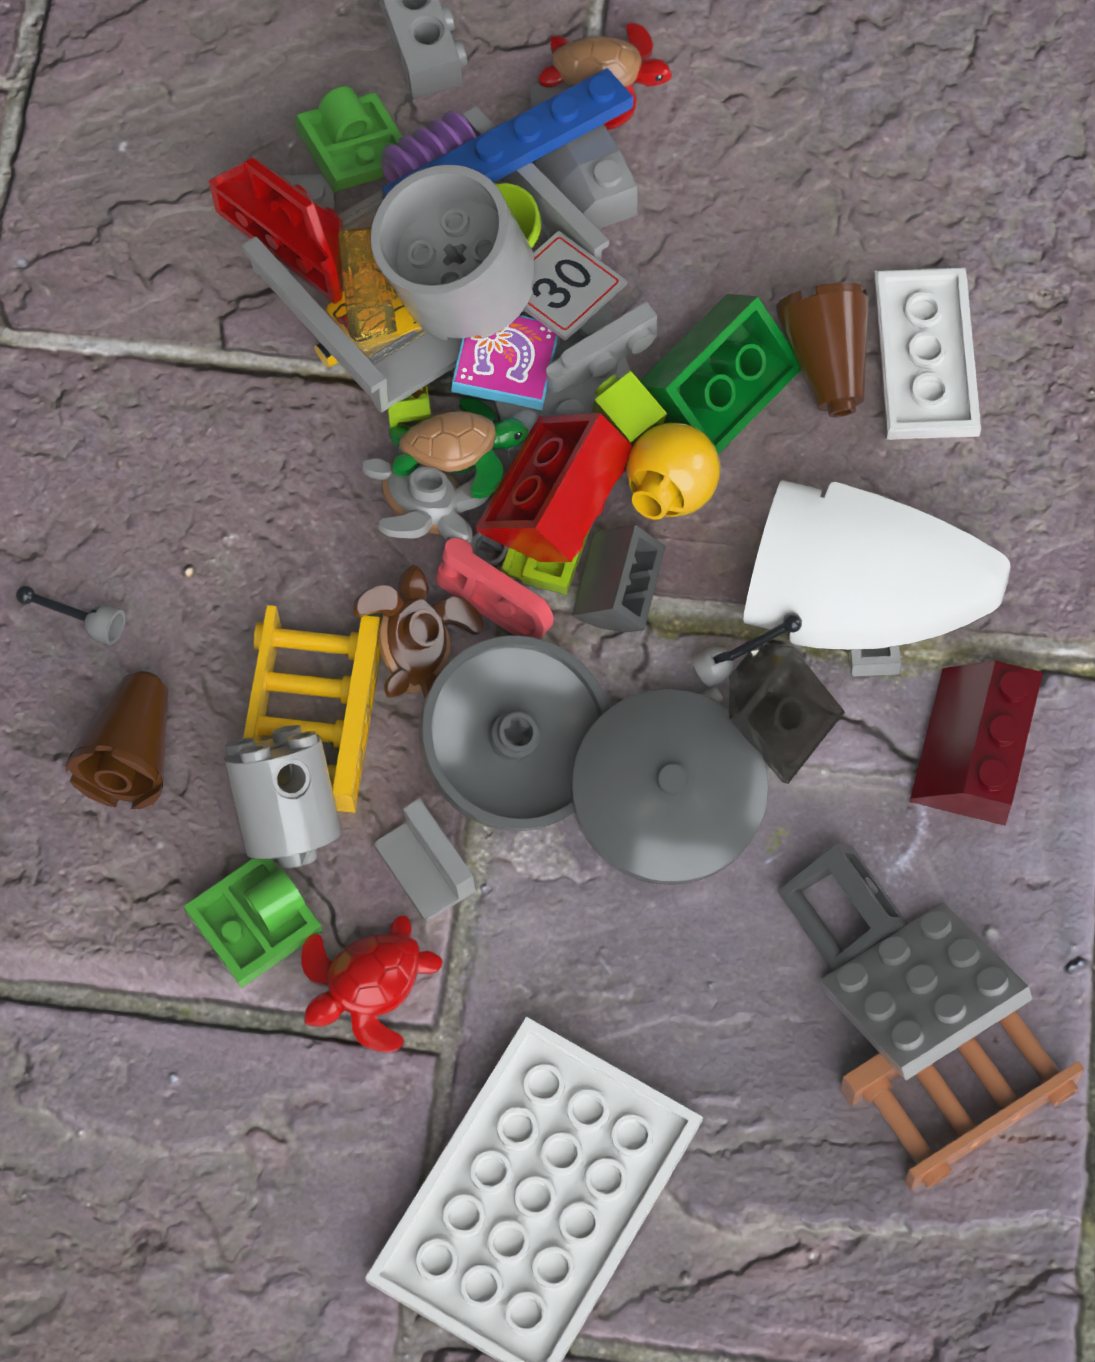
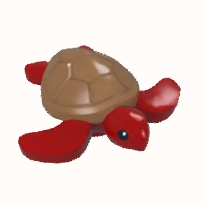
M628 23L626 25V33L629 42L609 36H591L569 42L562 36L551 37L550 45L554 66L545 67L538 80L539 84L546 88H553L564 81L572 87L608 68L633 95V108L604 123L606 129L609 130L622 126L634 115L637 104L632 86L634 83L647 87L659 86L670 81L672 75L669 66L664 61L657 58L649 59L653 49V41L647 30L637 23Z

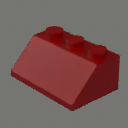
M601 413L539 416L476 525L475 530L483 536L538 562H572L573 558L582 549L583 540L594 520L603 511L604 502L614 484L623 475L633 446Z

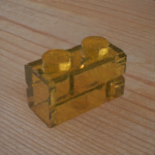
M372 226L338 232L346 312L351 337L356 338L393 334L397 331L392 286L378 267L372 252Z

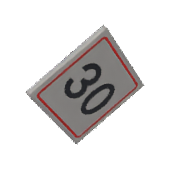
M558 230L533 253L535 257L534 275L531 285L533 293L524 311L566 341L627 285V280Z

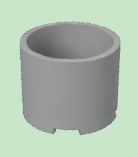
M433 166L420 170L402 180L387 194L380 204L371 229V247L374 259L414 321L422 329L437 338L447 341L449 338H469L481 335L482 339L506 328L521 314L533 293L531 285L534 275L535 257L530 244L504 197L489 178L476 170L464 166Z

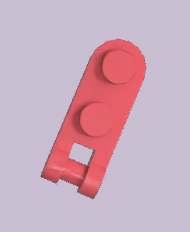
M451 538L446 542L442 553L443 562L439 564L435 575V581L442 589L453 596L467 600L480 614L514 636L541 639L551 629L554 617L548 603L543 598L473 554V548L466 540Z

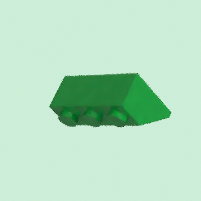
M726 294L640 382L667 413L664 423H683L699 429L711 440L719 454L801 369L790 344L758 296Z

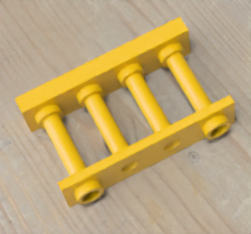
M267 605L264 622L257 621L254 631V649L259 650L243 739L254 738L256 743L262 740V736H272L273 730L290 725H300L302 732L315 731L316 735L320 736L322 742L333 743V747L339 749L337 765L329 764L328 766L337 811L356 813L381 661L378 638L381 617L363 616L361 617L359 632L352 631L350 636L281 629L282 625L277 607ZM278 647L348 655L349 660H354L352 675H344L342 680L274 672ZM270 691L341 699V704H347L344 720L337 719L335 724L267 717L266 712Z

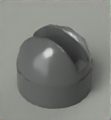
M479 532L472 539L473 554L493 567H498L504 563L509 547L491 540ZM482 543L488 548L501 553L500 557L495 558L478 549L480 544Z

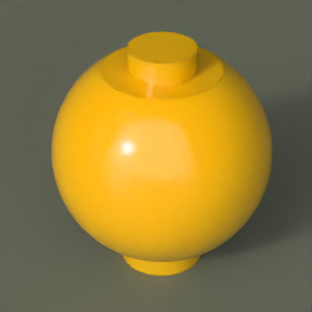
M665 423L647 430L634 443L627 461L626 474L629 487L633 493L632 503L640 514L653 520L662 519L664 516L681 517L702 508L714 495L721 474L719 456L711 440L699 429L683 423Z

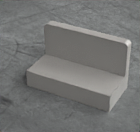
M419 798L403 808L406 822L376 840L375 848L423 920L430 921L476 891L472 873Z

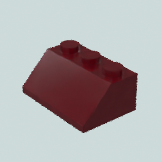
M999 661L943 668L910 802L1005 826L1015 795L1043 672Z

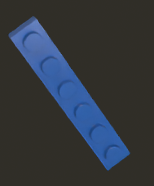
M606 68L382 187V198L384 200L387 194L408 176L420 170L439 165L468 167L482 173L494 183L633 108V95Z

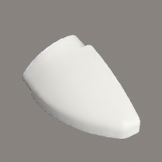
M781 480L760 542L743 620L745 624L770 630L783 623L786 615L790 613L798 614L802 619V627L797 632H790V641L795 645L813 648L879 649L909 644L943 635L968 625L997 609L1002 603L1008 583L1010 561L1001 552L955 526L883 496L842 483L832 482L828 486L824 498L823 489Z

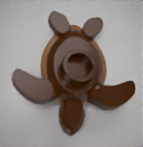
M412 565L400 577L399 593L387 585L370 587L355 599L353 605V612L357 617L373 613L382 614L378 638L382 657L391 674L384 685L385 694L389 698L400 696L405 692L415 693L421 690L424 698L426 697L431 684L442 671L450 654V636L445 625L458 626L472 635H478L483 630L482 616L474 606L461 597L452 596L444 598L432 605L427 603L426 596L429 590L427 579L417 565Z

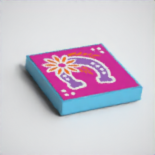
M519 315L506 328L484 339H482L481 335L463 338L451 392L543 410L548 387L546 369L554 361L559 336L535 318Z

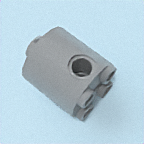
M290 725L273 730L272 739L255 743L254 738H244L226 744L228 755L224 758L247 857L255 859L277 858L281 868L299 867L317 859V848L325 846L340 837L342 830L323 744L320 736L316 735L315 731L302 732L300 725Z

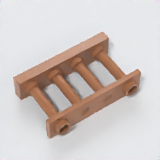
M1017 1011L1009 1014L1000 1020L999 1023L1043 1082V1084L1018 1099L975 1037L956 1049L960 1051L1001 1109V1111L978 1126L975 1125L934 1065L931 1064L916 1074V1077L959 1136L958 1139L936 1153L931 1150L890 1091L893 1088L891 1081L899 1077L900 1074L880 1053L844 1075L840 1090L851 1106L864 1098L868 1104L874 1102L917 1164L908 1171L905 1184L910 1191L922 1183L929 1189L943 1181L953 1172L950 1168L951 1164L1048 1101L1055 1107L1072 1097L1079 1090L1076 1083H1078L1084 1071V1067L1079 1060L1060 1072Z

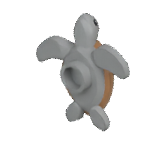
M400 447L398 448L397 455L403 453ZM379 458L363 461L362 471L365 475L382 480L384 499L391 511L396 515V517L379 520L378 529L383 534L389 537L409 539L418 538L427 533L442 535L446 542L451 538H461L472 544V529L468 521L459 516L460 512L481 506L490 497L475 499L471 496L470 488L475 475L470 481L459 487L449 473L436 468L425 467L420 464L411 474L396 476L393 474V462L388 463Z

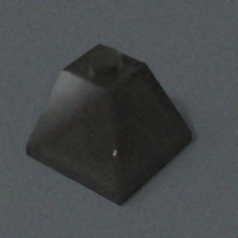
M766 642L748 652L729 676V719L748 742L763 755L764 761L782 783L789 784L845 711L793 647Z

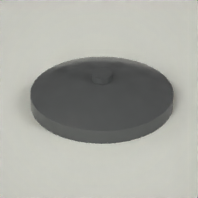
M527 636L491 638L472 645L458 654L443 668L431 684L422 705L419 721L421 755L425 768L437 790L456 810L477 823L499 830L529 831L540 829L557 823L574 813L571 796V777L578 749L591 726L610 707L601 686L593 674L580 660L563 648L548 641Z
M659 689L642 692L618 702L603 713L591 726L583 738L576 755L571 777V796L575 816L581 831L592 848L607 863L620 872L641 881L660 885H679L700 881L722 871L733 863L748 847L758 831L765 813L768 798V777L759 745L746 725L733 712L717 701L701 694L679 689Z

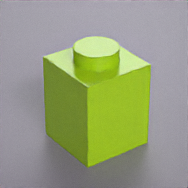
M632 371L628 372L621 379L617 375L611 376L595 391L598 397L594 400L592 412L601 413L632 446L647 430L664 424L667 413Z

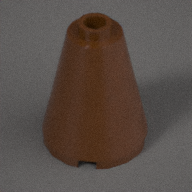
M832 283L815 286L816 294L802 299L800 290L784 297L776 305L778 318L817 408L820 411H828L829 417H843L856 412V406L864 401L869 297L867 290H862V285L857 283Z
M139 671L124 676L70 754L66 764V772L70 770L72 773L70 782L74 788L88 798L111 807H116L118 800L133 802L131 809H142L153 805L160 797L164 779L168 689L158 676L147 671Z

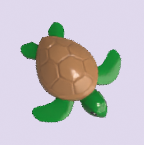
M473 398L460 399L461 411L438 413L417 423L411 429L401 426L389 429V438L403 452L397 455L393 462L394 475H409L420 464L425 467H432L440 471L452 473H467L475 469V479L470 488L471 496L475 499L490 496L502 481L503 466L492 450L508 449L517 446L527 438L529 433L523 422L515 418H507L495 424V412L485 403Z

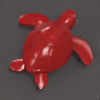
M407 916L395 918L390 925L389 934L367 936L348 944L336 955L333 961L326 955L322 937L318 933L313 934L303 943L301 953L303 973L311 983L328 987V991L320 993L309 1002L305 1010L304 1022L308 1026L324 1027L334 1023L344 1011L351 1013L353 1034L362 1046L381 1053L398 1051L404 1044L402 1035L381 1024L377 1015L387 1014L401 1005L411 992L417 973L427 975L437 973L442 968L443 960L429 950L420 952L417 941L411 938L412 928Z

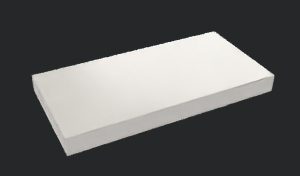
M966 267L875 271L874 289L886 439L980 436L981 423Z

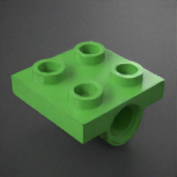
M347 86L336 88L326 94L321 100L318 109L297 114L294 126L334 192L385 177L381 165L382 151L389 144L397 146L399 138L403 137L376 93L358 97L355 91Z
M251 859L183 906L186 914L240 988H243L303 946L308 937L323 932L321 924L306 906L294 883L282 868L277 867L272 859Z

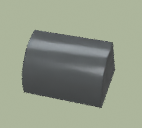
M636 524L594 532L572 616L592 626L612 631L635 632L644 630L666 546Z

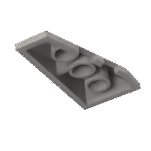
M565 81L553 88L543 87L539 83L530 86L531 108L571 87ZM604 124L535 160V166L597 229L638 215V186L620 149Z

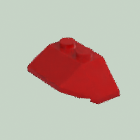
M253 157L209 180L216 213L250 239L257 237L278 261L331 302L336 304L342 300L345 247L342 236L343 223L333 209L322 207L310 197L309 193L301 185H293L279 173Z

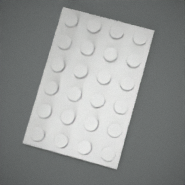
M526 1017L365 1277L366 1282L499 1362H562L701 1125L702 1116Z

